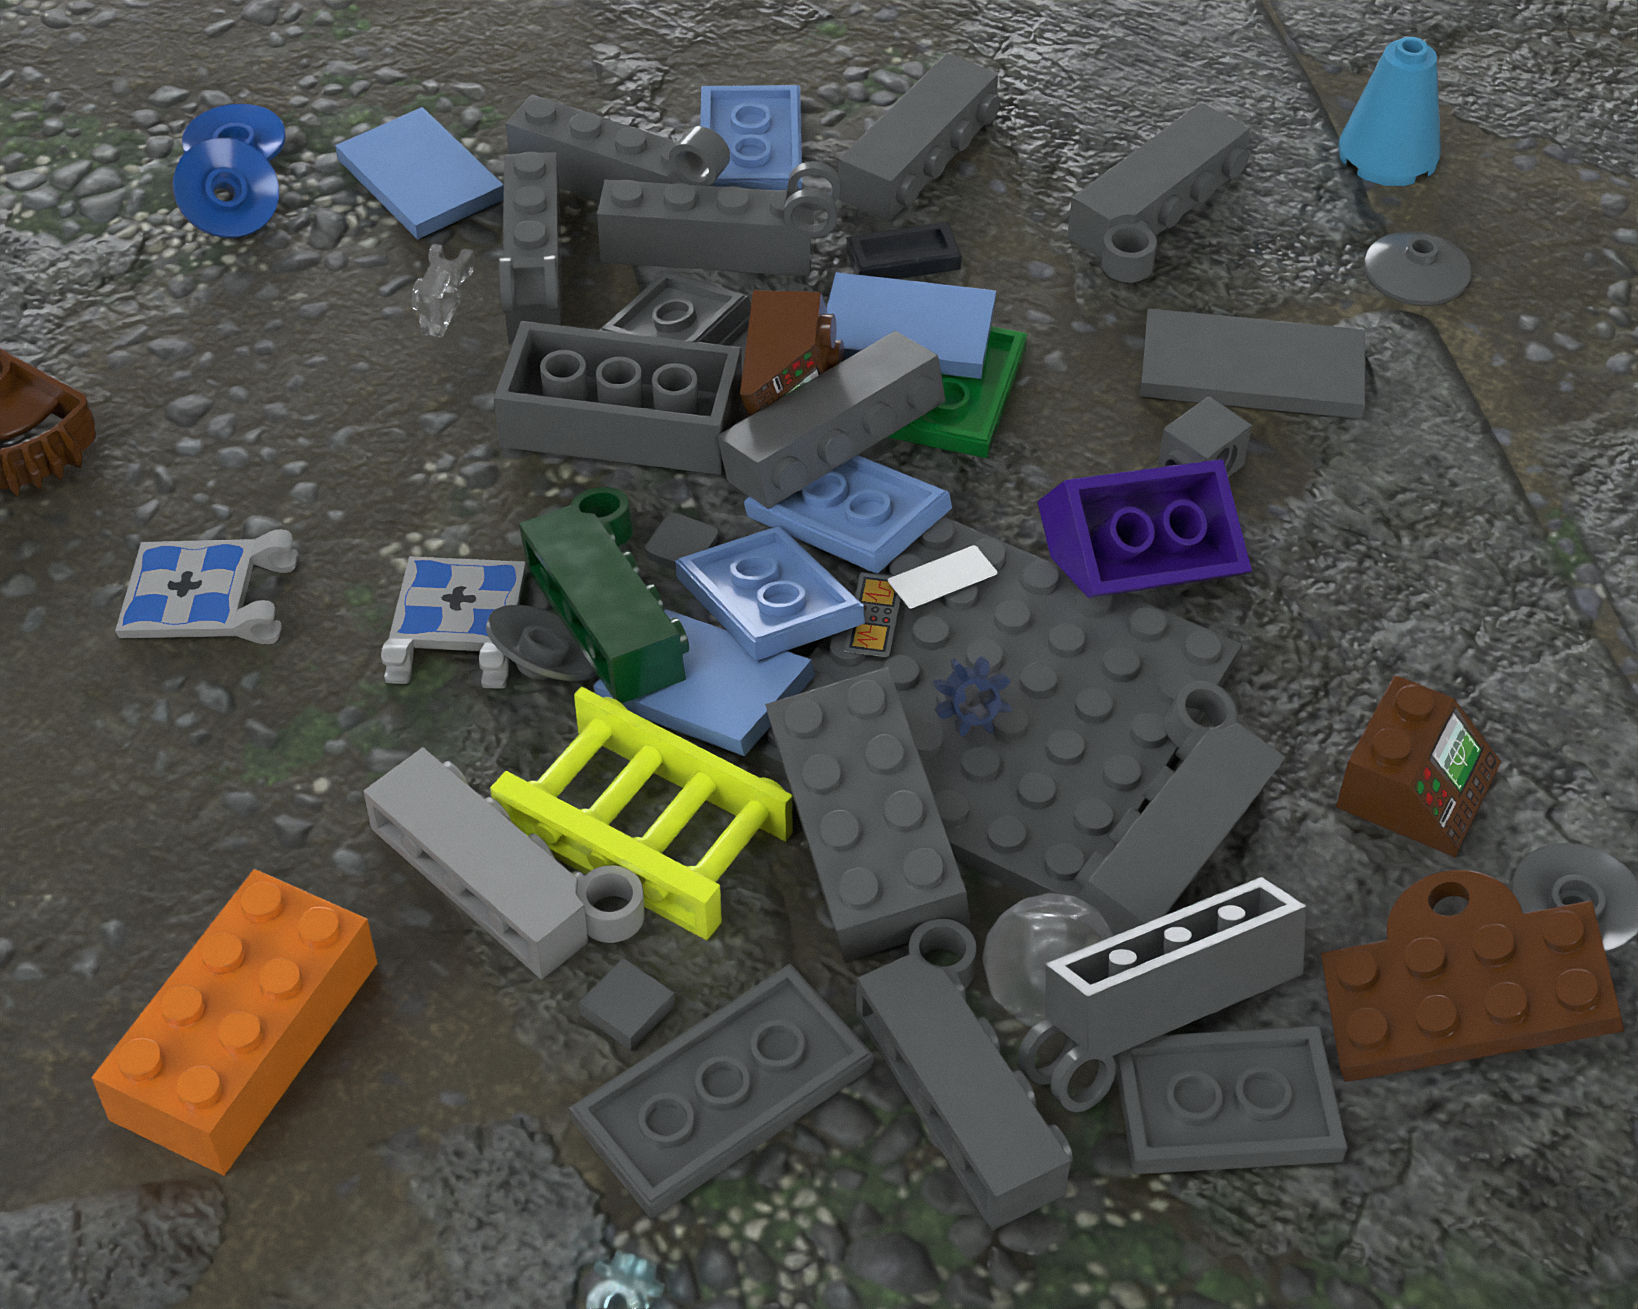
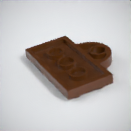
M1470 870L1443 871L1417 881L1400 895L1388 917L1387 940L1321 953L1339 1066L1345 1082L1624 1032L1622 1017L1592 900L1523 913L1515 895L1497 879ZM1458 896L1469 901L1467 907L1456 915L1443 916L1433 911L1435 905L1446 897Z

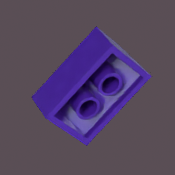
M1223 459L1067 479L1037 501L1050 557L1088 598L1247 575L1252 572Z

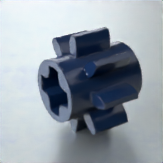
M979 656L974 668L963 667L955 658L952 659L951 667L954 672L951 673L946 681L941 679L933 681L934 687L944 694L946 701L938 704L934 709L940 719L949 718L957 714L955 729L961 736H965L968 733L971 725H982L988 733H993L994 726L991 720L996 717L999 711L1004 713L1012 711V707L1001 698L999 693L1000 690H1003L1011 683L1009 678L1004 673L988 678L990 665L989 661L983 656ZM975 684L980 690L978 692L980 703L970 708L965 702L967 696L964 689L969 685Z

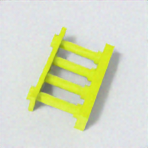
M581 686L574 694L579 735L537 782H527L505 771L490 787L491 796L502 805L508 813L511 822L527 836L531 833L539 836L548 845L554 858L585 875L602 866H620L632 871L641 881L644 907L707 941L722 923L720 885L716 883L759 828L785 842L793 833L792 794L786 792L777 782L765 777L759 778L628 711L616 699L601 697ZM601 746L630 760L627 766L589 809L579 810L557 798ZM653 773L683 788L642 838H631L609 826ZM706 800L735 815L736 817L696 866L686 867L662 854Z

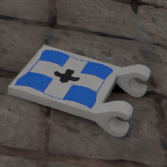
M279 529L270 531L256 539L141 542L115 630L118 638L237 636L259 644L275 643L280 637L282 625L278 620L273 621L276 613L274 604L270 601L260 600L244 607L243 605L253 565L279 573H287L295 569L299 555L297 550H290L293 542L291 533L287 530Z
M409 556L389 639L384 643L381 652L382 663L386 665L385 682L392 684H407L410 682L414 648L480 651L479 666L480 669H483L482 687L505 688L508 680L510 659L492 643L486 631V623L493 610L506 605H520L526 575V562Z

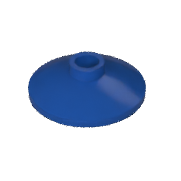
M230 104L210 109L194 118L183 132L182 146L185 153L189 148L201 141L212 138H230L247 143L264 155L268 161H271L282 150L286 134L283 122L272 111L251 104Z
M212 138L195 144L180 158L173 176V193L175 201L184 217L199 230L220 238H241L259 231L269 222L278 204L279 184L276 173L269 161L254 147L235 139ZM221 188L226 189L232 194L233 199L228 202L222 201L215 196L214 191Z

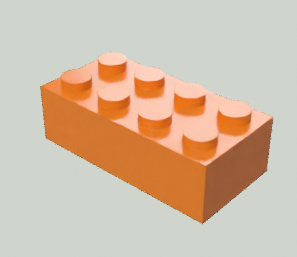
M254 869L91 1077L108 1120L225 1176L378 964L368 919Z

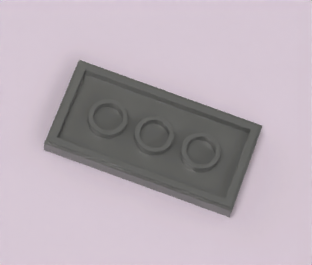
M1148 308L1140 397L1199 403L1210 396L1226 406L1362 419L1365 407V329Z
M788 964L569 1107L570 1120L649 1218L653 1219L868 1072L874 1066V1054L791 964Z

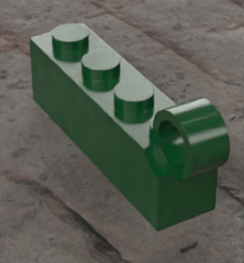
M611 487L592 488L577 495L570 506L519 523L528 571L613 699L623 704L686 680L682 654L689 652V642L681 622L676 617L668 618L664 612L663 603L656 587L652 583L648 585L643 583L632 554L628 550L621 552L618 548L627 542L633 533L629 500L625 493Z

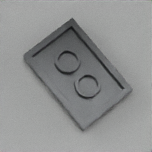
M1320 1026L1160 1035L1113 1056L1133 1174L1343 1162L1347 1145Z

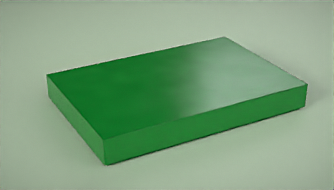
M991 326L982 378L941 374L946 401L889 435L888 438L988 458L1026 350L1028 333Z

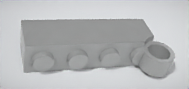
M424 747L363 790L371 829L541 980L588 943V936L606 943L620 942L636 934L644 922L643 887L639 878L632 871L620 866H602L590 871L586 875L578 871L570 873L555 860L552 851L539 836L532 833L527 836L511 822L508 813L498 801L492 797L483 799L469 787L465 776L453 763L446 761L442 764ZM609 896H617L629 901L628 905L614 912H603L593 907L598 900Z

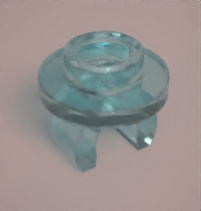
M621 1250L616 1251L613 1261L597 1258L593 1270L608 1278V1280L597 1284L592 1289L587 1299L586 1309H606L609 1299L616 1293L621 1294L625 1298L627 1309H648V1301L645 1294L660 1298L665 1289L664 1284L653 1278L657 1266L643 1258Z

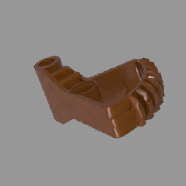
M1 348L0 441L8 440L30 431L42 423L51 413L63 419L54 427L33 439L0 449V490L9 488L18 497L22 485L32 483L41 490L43 478L53 475L62 480L63 467L67 464L81 468L82 452L96 438L95 420L88 406L86 396L83 393Z

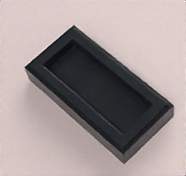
M948 222L846 237V252L856 275L903 279L961 270L962 255Z

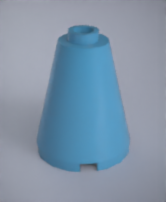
M1404 37L1386 46L1341 133L1338 145L1340 160L1346 166L1348 159L1353 165L1358 167L1357 176L1362 179L1384 186H1406L1414 184L1418 175L1428 171L1427 177L1435 172L1441 156L1437 55L1434 49L1422 39Z

